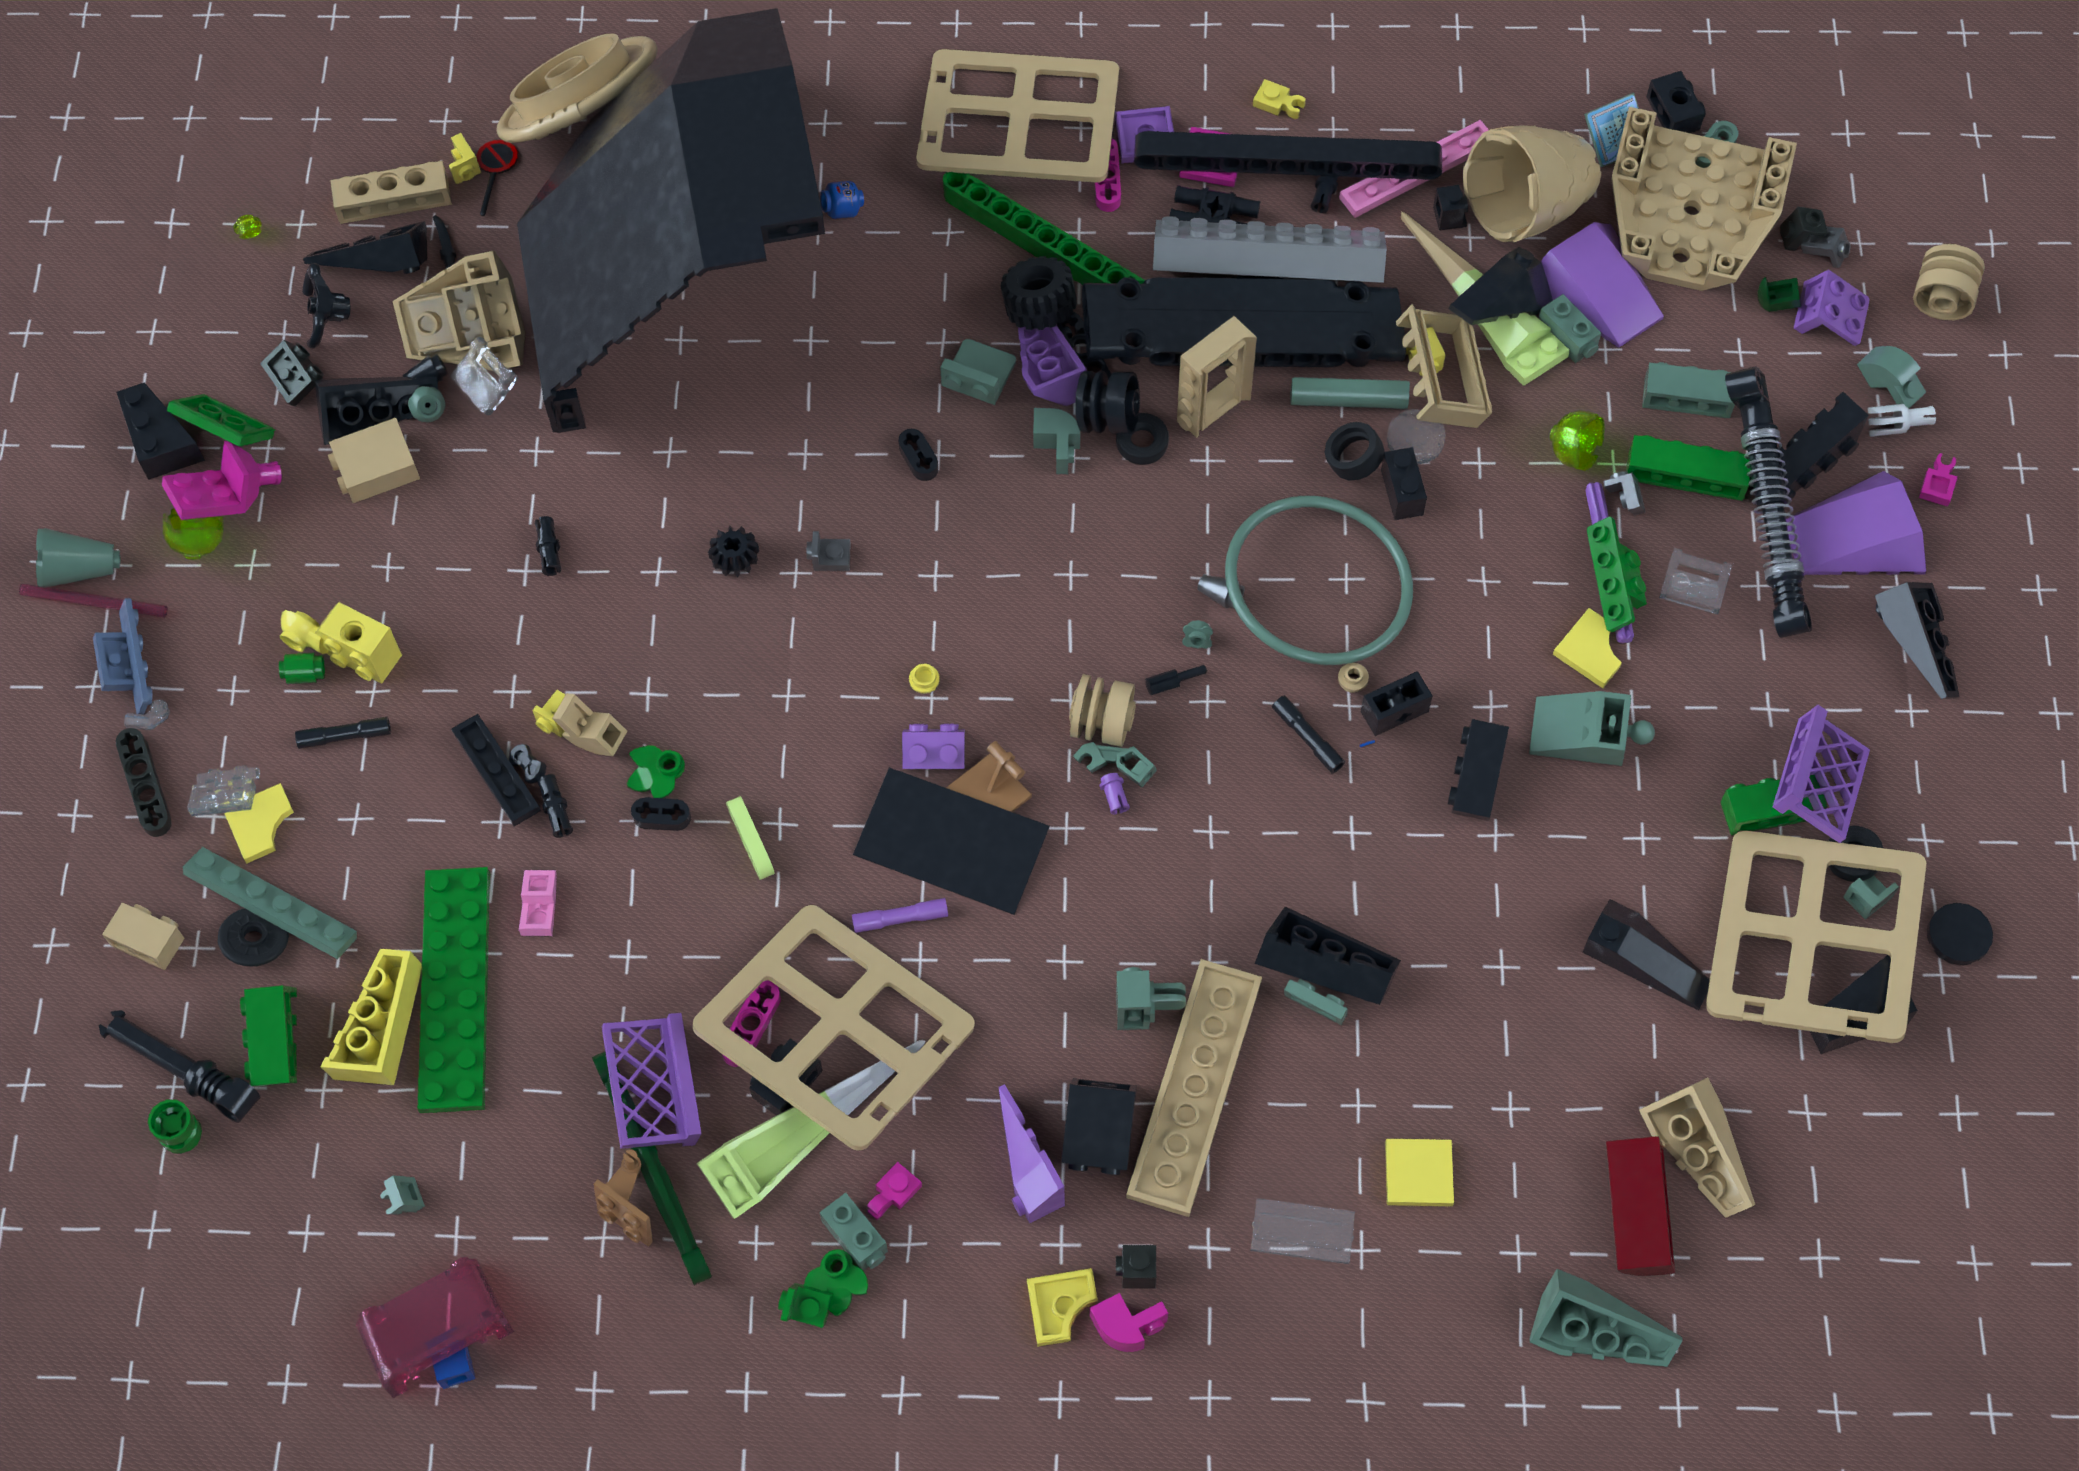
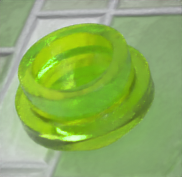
M244 215L237 219L233 229L241 239H250L261 233L260 227L262 222L260 218L253 217V215Z

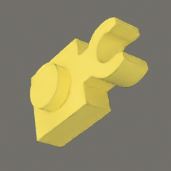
M1264 79L1253 99V107L1277 116L1283 110L1289 117L1298 119L1300 109L1293 106L1304 108L1306 99L1300 95L1289 96L1290 88Z

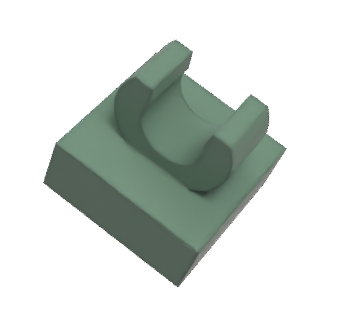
M393 1175L384 1181L386 1190L381 1193V1199H388L392 1204L386 1210L387 1214L416 1213L425 1207L415 1177Z

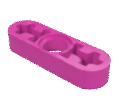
M1113 138L1111 140L1108 170H1111L1115 175L1102 182H1094L1096 205L1105 212L1115 211L1121 204L1118 144ZM1110 188L1112 200H1106L1105 189Z
M769 980L762 982L745 1000L730 1027L731 1031L739 1033L746 1042L755 1048L781 1002L779 987ZM768 990H771L773 999L767 998L764 1001L762 1012L758 1009L761 1004L759 993L765 994ZM756 1016L759 1018L760 1025L758 1028L751 1031L744 1029L742 1022L746 1017ZM722 1054L724 1061L728 1065L733 1067H739L737 1064H735L733 1061H731L729 1058Z

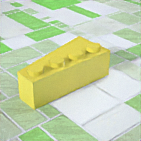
M379 950L362 984L363 990L357 1002L353 1001L348 1011L350 1016L343 1030L338 1031L333 1041L335 1045L329 1057L325 1056L320 1066L333 1080L385 1085L395 1084L422 970V964L411 951Z

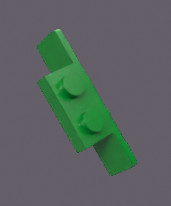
M1609 516L1587 527V535L1606 630L1614 632L1635 621L1633 607L1638 609L1646 605L1647 602L1645 597L1646 585L1641 578L1639 568L1641 565L1640 558L1634 550L1619 543L1615 519Z

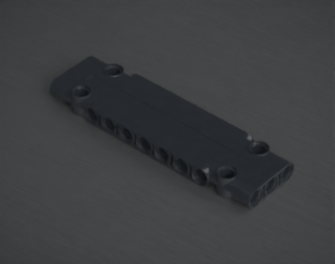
M1128 277L1119 280L1118 283H1084L1082 287V308L1088 359H1115L1118 357L1124 364L1135 365L1141 361L1142 357H1149V362L1153 365L1180 366V356L1233 316L1257 337L1254 367H1338L1346 361L1354 367H1363L1368 364L1370 359L1383 362H1403L1406 356V347L1402 344L1405 336L1404 327L1396 325V321L1402 315L1397 287H1367L1360 281H1350L1345 287H1340L1332 280L1162 277L1147 279L1142 284L1134 278ZM1227 359L1219 366L1230 367L1233 364Z

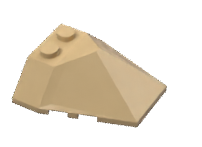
M495 250L466 256L449 268L439 272L436 276L392 301L407 358L423 360L428 355L438 354L442 362L458 364L464 367L485 368V370L492 371L521 366L523 364L525 330L512 277Z

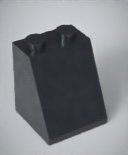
M1072 1079L1069 1087L1061 1163L1068 1164V1169L1087 1171L1088 1166L1101 1167V1173L1120 1175V1170H1127L1137 1085Z

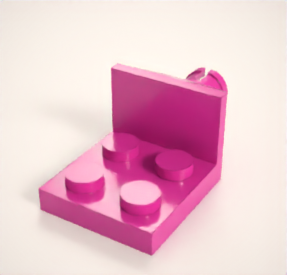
M224 441L221 470L163 476L162 487L181 520L246 513L258 497L259 487L271 484L279 485L282 480V473L277 461L256 463L250 453L229 441Z

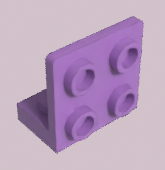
M1827 270L1804 282L1800 297L1801 307H1798L1794 329L1803 334L1823 324L1856 346L1861 342L1870 299L1842 278Z

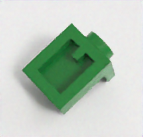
M794 1283L788 1288V1291L783 1290L778 1304V1310H782L780 1320L787 1322L792 1319L823 1328L826 1324L833 1293Z

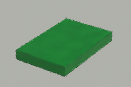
M205 394L169 401L167 407L168 412L239 447L272 439L275 431L273 427Z

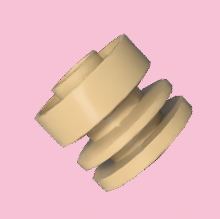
M1942 244L1926 251L1913 295L1915 306L1924 314L1940 320L1954 321L1966 318L1972 314L1985 269L1983 259L1973 250L1956 244Z
M1083 674L1072 698L1069 715L1071 725L1070 736L1079 738L1084 725L1086 726V740L1091 741L1096 728L1102 729V743L1123 747L1127 731H1131L1135 714V684L1115 680L1109 693H1105L1103 678L1098 677L1094 690H1091L1092 677L1091 675Z

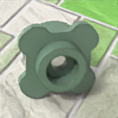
M1196 620L1183 627L1185 637L1182 643L1184 646L1205 649L1212 646L1210 636L1213 634V629L1206 622Z

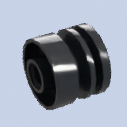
M1093 371L1082 372L1078 380L1075 401L1079 430L1082 433H1090L1093 430L1096 433H1102L1105 431L1106 426H1108L1112 434L1131 435L1134 433L1140 411V388L1137 375L1134 372H1113L1108 380L1107 374L1104 371H1099L1096 374Z

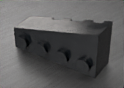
M1842 392L1835 398L1836 403L1829 412L1825 408L1820 411L1808 427L1807 432L1801 428L1787 443L1786 450L1783 447L1779 449L1783 452L1781 460L1785 461L1783 469L1787 472L1784 478L1788 480V484L1785 487L1790 489L1787 496L1791 500L1796 495L1797 490L1801 487L1807 489L1813 484L1819 473L1822 471L1825 473L1829 472L1842 455L1846 457L1851 455L1859 446L1857 440L1869 415L1846 393ZM1749 485L1748 489L1752 491L1754 486Z

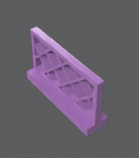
M1816 705L1798 719L1773 808L1781 814L1790 809L1823 833L1841 843L1846 839L1870 749L1827 721L1828 711L1820 705ZM1822 731L1830 736L1833 744L1827 745ZM1846 748H1849L1858 755L1856 761L1852 762ZM1832 750L1837 751L1842 761L1841 764H1836L1831 753ZM1821 752L1827 766H1820L1816 753ZM1846 769L1851 780L1850 783H1845L1840 770ZM1824 773H1831L1836 786L1829 785ZM1810 775H1815L1820 786L1819 789H1814L1809 778ZM1833 792H1840L1845 803L1844 806H1839ZM1824 794L1830 808H1823L1818 795ZM1804 797L1809 798L1814 811L1802 805ZM1827 815H1834L1838 828L1830 823Z
M668 1014L667 1018L603 1023L602 1033L620 1149L682 1143V1147L696 1145L702 1133L682 1014ZM646 1029H660L661 1041L656 1047L641 1037ZM611 1032H624L632 1040L623 1050L612 1041ZM635 1042L651 1052L643 1063L627 1053ZM614 1052L619 1055L616 1060ZM654 1055L666 1065V1071L661 1077L646 1067ZM622 1058L637 1068L629 1080L617 1072L616 1065ZM640 1072L655 1082L647 1094L632 1083ZM619 1082H620L622 1085H624V1086L621 1088V1090H620ZM658 1086H661L670 1093L671 1101L666 1107L650 1097ZM627 1088L642 1099L634 1110L622 1103L621 1095ZM645 1102L660 1112V1115L652 1124L637 1114ZM624 1113L628 1115V1118L626 1120L624 1118ZM665 1116L675 1124L677 1134L665 1135L656 1128V1125ZM632 1119L647 1130L642 1137H627L626 1126Z

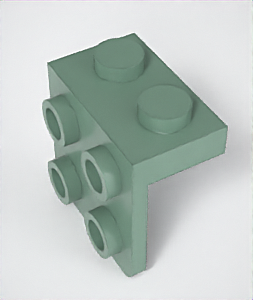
M965 339L953 361L944 359L940 367L941 384L943 387L995 405L1016 365V357L974 340Z

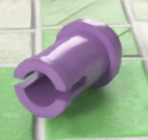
M1118 773L1104 775L1101 777L1100 789L1105 792L1110 813L1114 815L1118 813L1117 809H1119V813H1123L1130 808L1122 787L1124 780L1122 777H1119Z

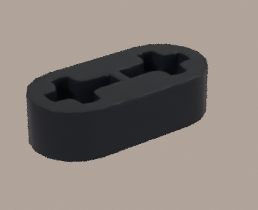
M904 430L898 439L901 455L917 479L921 481L932 480L938 474L939 469L935 453L919 430ZM911 440L913 443H917V450L914 451L913 447L907 444V441ZM920 459H923L926 465H930V468L926 470L924 467H920Z
M645 797L636 800L631 807L634 823L643 829L679 831L685 829L691 821V813L687 803L679 799ZM645 808H650L651 813L647 815V818L643 819L640 813H643ZM675 810H680L682 814L678 817V820H673L671 816L675 814Z

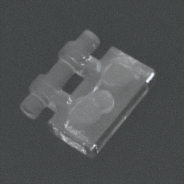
M246 765L236 766L234 770L221 771L219 768L209 769L207 773L197 774L196 780L198 785L192 786L187 807L190 815L201 816L251 810L256 791V785L253 780L260 778L259 768H248Z

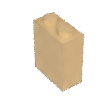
M397 418L329 442L333 453L328 454L333 470H340L342 475L337 478L343 495L349 493L353 503L420 479Z

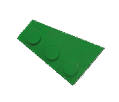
M281 985L244 989V997L240 998V1010L242 1016H246L247 1029L242 1031V1041L244 1048H248L249 1061H245L244 1072L247 1081L250 1080L251 1086L259 1087L297 1083V1044L293 1041L292 1027L297 1026V1015H292L291 998L297 997V988Z

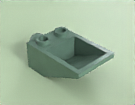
M1595 691L1536 697L1529 754L1622 766L1627 737H1631L1639 745H1645L1653 740L1655 729L1650 722L1645 720L1628 725L1631 695Z

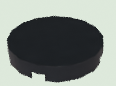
M1952 903L1944 905L1934 913L1927 925V939L1929 944H1932V947L1935 949L1934 952L1939 958L1950 964L1964 966L1979 961L1986 955L1993 943V930L1988 918L1977 908L1969 904Z

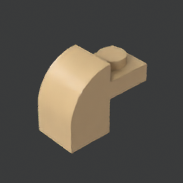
M566 693L552 718L564 730L562 734L564 738L574 745L598 755L614 756L627 733V730L611 714L593 712L575 694Z

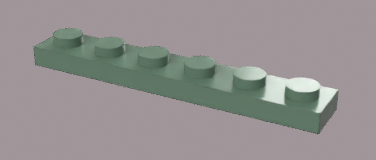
M204 847L183 866V875L336 959H339L357 939L356 930Z

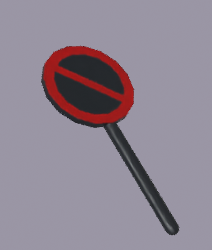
M492 140L485 143L476 154L479 167L483 171L490 173L480 211L481 216L486 214L496 174L509 171L518 160V151L515 146L503 140Z

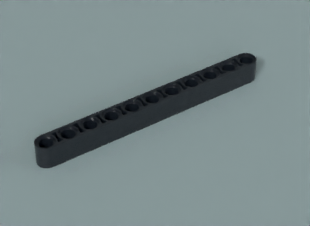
M1143 131L1135 137L1134 164L1141 169L1431 180L1438 178L1442 174V146L1432 141Z

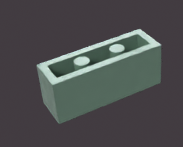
M1649 362L1644 378L1642 408L1730 418L1735 404L1729 397L1725 375L1731 372L1699 369L1695 366H1674L1664 362Z

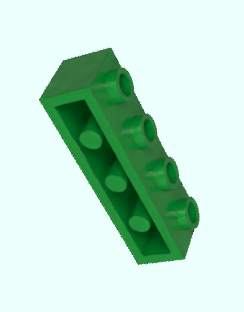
M1634 435L1629 449L1626 472L1628 474L1632 473L1639 483L1743 501L1749 487L1750 477L1747 476V473L1751 471V468L1745 466L1749 459L1744 458L1745 454L1739 451L1728 452L1717 450L1710 446L1684 444L1677 440L1667 441L1655 439L1649 435Z

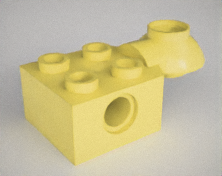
M340 602L333 607L321 625L303 612L297 611L294 613L287 610L282 612L281 628L283 632L280 635V639L287 646L298 652H303L306 647H310L321 654H328L334 664L341 668L348 666L354 669L361 678L367 681L373 679L382 684L402 656L390 627Z

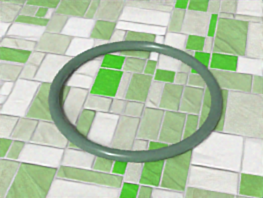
M1295 496L1269 503L1258 509L1241 524L1234 534L1227 551L1225 579L1234 609L1247 628L1257 638L1277 652L1290 658L1319 665H1342L1361 661L1373 656L1389 645L1398 636L1409 617L1413 600V579L1408 560L1402 548L1379 521L1363 510L1343 501L1321 496ZM1313 507L1347 515L1370 529L1391 553L1400 575L1401 601L1398 612L1389 628L1368 645L1340 653H1320L1304 650L1284 642L1264 628L1247 607L1237 578V562L1241 547L1247 536L1259 523L1285 510Z

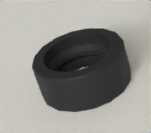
M1351 422L1340 426L1330 435L1326 442L1324 453L1333 471L1340 478L1351 481L1363 479L1378 469L1383 460L1385 450L1381 439L1369 424ZM1360 440L1369 441V447L1360 458L1352 462H1340L1342 452L1351 443Z

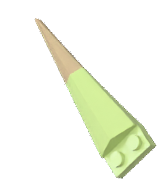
M1401 211V220L1426 250L1458 296L1463 294L1483 275L1409 215ZM1527 312L1520 313L1518 318L1510 319L1508 315L1499 316L1497 321L1478 324L1504 367L1523 386L1569 357V349L1551 333V328L1535 315H1529Z

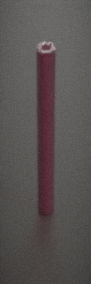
M21 584L19 588V594L22 596L119 611L124 599L48 587L44 588L29 584ZM132 600L133 609H137L138 614L166 617L168 608L165 605Z

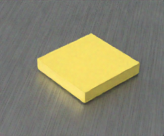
M1386 1139L1387 1205H1454L1452 1140Z

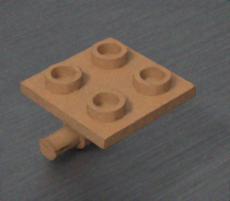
M994 741L987 748V751L990 752L989 755L946 788L1014 812L1028 801L1032 794L1018 781L1024 776L1025 770L1014 761L1015 756L1011 752L1007 753L997 741Z
M629 1149L626 1151V1154H623L621 1167L606 1184L598 1179L593 1184L597 1213L607 1223L613 1224L615 1222L621 1226L624 1234L633 1242L638 1243L641 1241L649 1247L653 1242L650 1217L629 1202L641 1170V1161L637 1157V1153Z

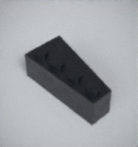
M1284 907L1266 932L1254 964L1380 1005L1390 988L1401 960L1288 907Z

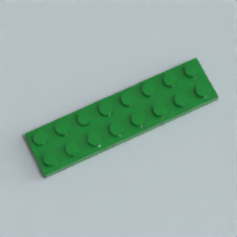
M488 867L425 870L417 1106L419 1113L485 1110L490 871Z

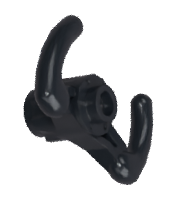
M317 263L309 265L302 293L305 296H311L313 289L315 291L313 297H309L307 302L308 314L313 316V331L310 339L307 341V346L310 349L319 346L324 333L325 323L328 321L341 322L343 319L348 320L350 315V298L341 293H331L321 276L320 266Z

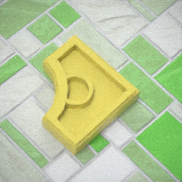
M1590 608L1587 609L1553 652L1554 656L1601 688L1605 687L1622 664L1613 654L1609 645V635L1611 632L1606 630L1604 618Z
M281 783L223 808L246 864L276 851L274 843L276 830L285 818L294 813Z
M1092 1268L1027 1279L1037 1347L1071 1341V1327L1076 1316L1085 1308L1098 1304Z

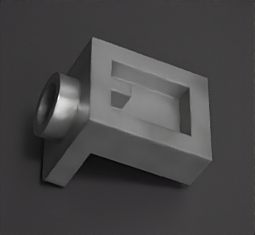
M1826 226L1827 233L1825 236L1810 235L1801 244L1803 253L1828 256L1831 259L1832 266L1835 268L1841 266L1844 258L1848 257L1851 248L1844 228Z
M1626 471L1612 474L1609 480L1603 481L1604 487L1610 493L1623 489V491L1619 492L1624 509L1628 508L1634 516L1646 512L1638 479L1632 473L1628 474Z
M813 531L812 542H807V559H812L814 571H850V539H820L819 531Z

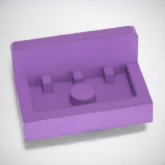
M909 724V729H904L902 732L903 769H964L965 729H958V724H940V729H928V724Z

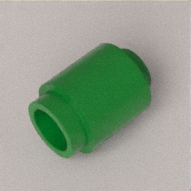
M315 652L285 654L284 661H279L280 679H286L287 685L317 683L318 679H325L323 655H316Z

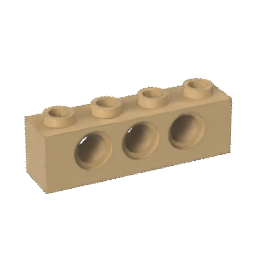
M443 161L427 162L421 165L399 167L380 172L374 171L368 174L352 177L345 176L340 179L330 180L334 209L340 224L452 205L448 176Z

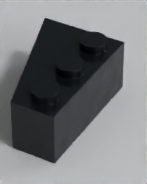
M145 382L116 392L138 461L148 480L205 461L197 443L176 418L167 411L164 404Z
M1472 719L1469 727H1463L1460 744L1465 745L1463 757L1457 756L1454 774L1459 775L1457 787L1451 786L1447 803L1448 805H1453V814L1489 821L1506 745L1508 726Z
M1885 956L1824 1006L1875 1014L1883 1013L1886 1004L1891 964L1890 956ZM1911 996L1907 1024H1909L1918 1011ZM1847 1020V1027L1867 1030L1868 1022ZM1810 1031L1820 1054L1866 1039L1864 1037L1840 1036Z

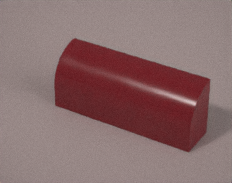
M1660 1137L1606 1141L1617 1270L1624 1274L1636 1276L1676 1274L1664 1147Z

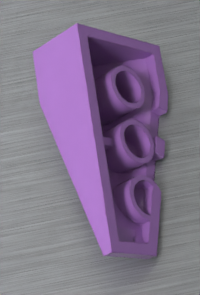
M1057 325L1052 328L1046 327L1044 330H1026V327H1018L1022 376L1033 395L1064 406L1075 403L1078 380L1081 373L1087 371V369Z
M1004 1084L999 1087V1097L1015 1194L1012 1202L1019 1216L1025 1214L1029 1223H1032L1065 1206L1064 1185L1045 1150L1040 1152L1033 1130L1031 1128L1024 1129L1023 1124H1025L1022 1112Z

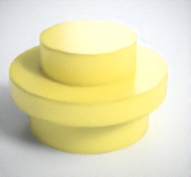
M919 664L910 672V686L918 693H930L939 685V673L929 664Z

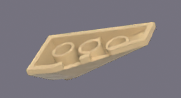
M1708 1077L1639 1109L1652 1137H1660L1663 1147L1677 1160L1675 1162L1682 1171L1686 1170L1698 1183L1699 1190L1725 1218L1755 1205L1723 1106Z

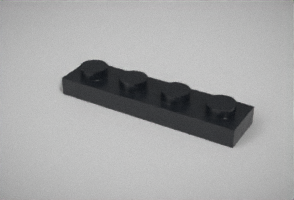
M479 714L472 716L451 729L455 738L514 827L541 811L539 805Z

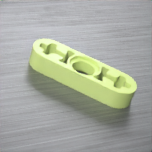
M739 796L727 801L726 805L759 879L762 880L774 875L775 872L743 799Z

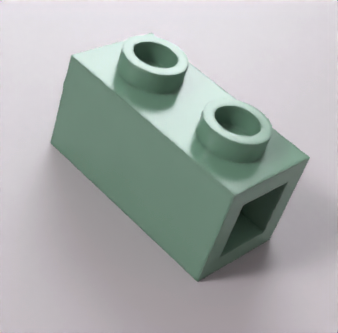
M1564 294L1541 308L1539 319L1549 326L1551 333L1569 349V358L1574 363H1577L1584 357L1586 359L1590 358L1597 352L1601 332Z
M844 1193L819 1212L822 1223L841 1247L851 1256L857 1267L863 1271L868 1267L873 1269L886 1258L885 1254L888 1252L885 1240L847 1193Z

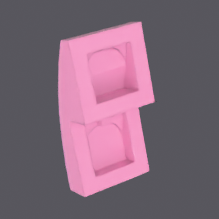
M524 870L521 891L522 910L519 924L521 936H552L556 901V870Z

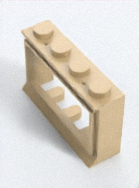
M1411 304L1396 321V325L1398 327L1412 328L1404 336L1402 344L1408 348L1416 346L1417 354L1409 361L1408 370L1416 373L1421 371L1423 376L1415 385L1413 394L1416 397L1423 398L1427 395L1428 404L1416 415L1417 420L1478 428L1492 414V405L1487 392L1486 379L1481 366L1474 328L1458 315L1415 309L1414 305ZM1433 327L1435 332L1452 334L1468 403L1442 400L1426 328Z
M1235 316L1180 356L1177 421L1182 429L1190 431L1196 438L1199 436V430L1203 431L1240 403L1241 400L1251 401L1257 337ZM1228 359L1233 364L1225 370L1228 377L1207 393L1208 373Z

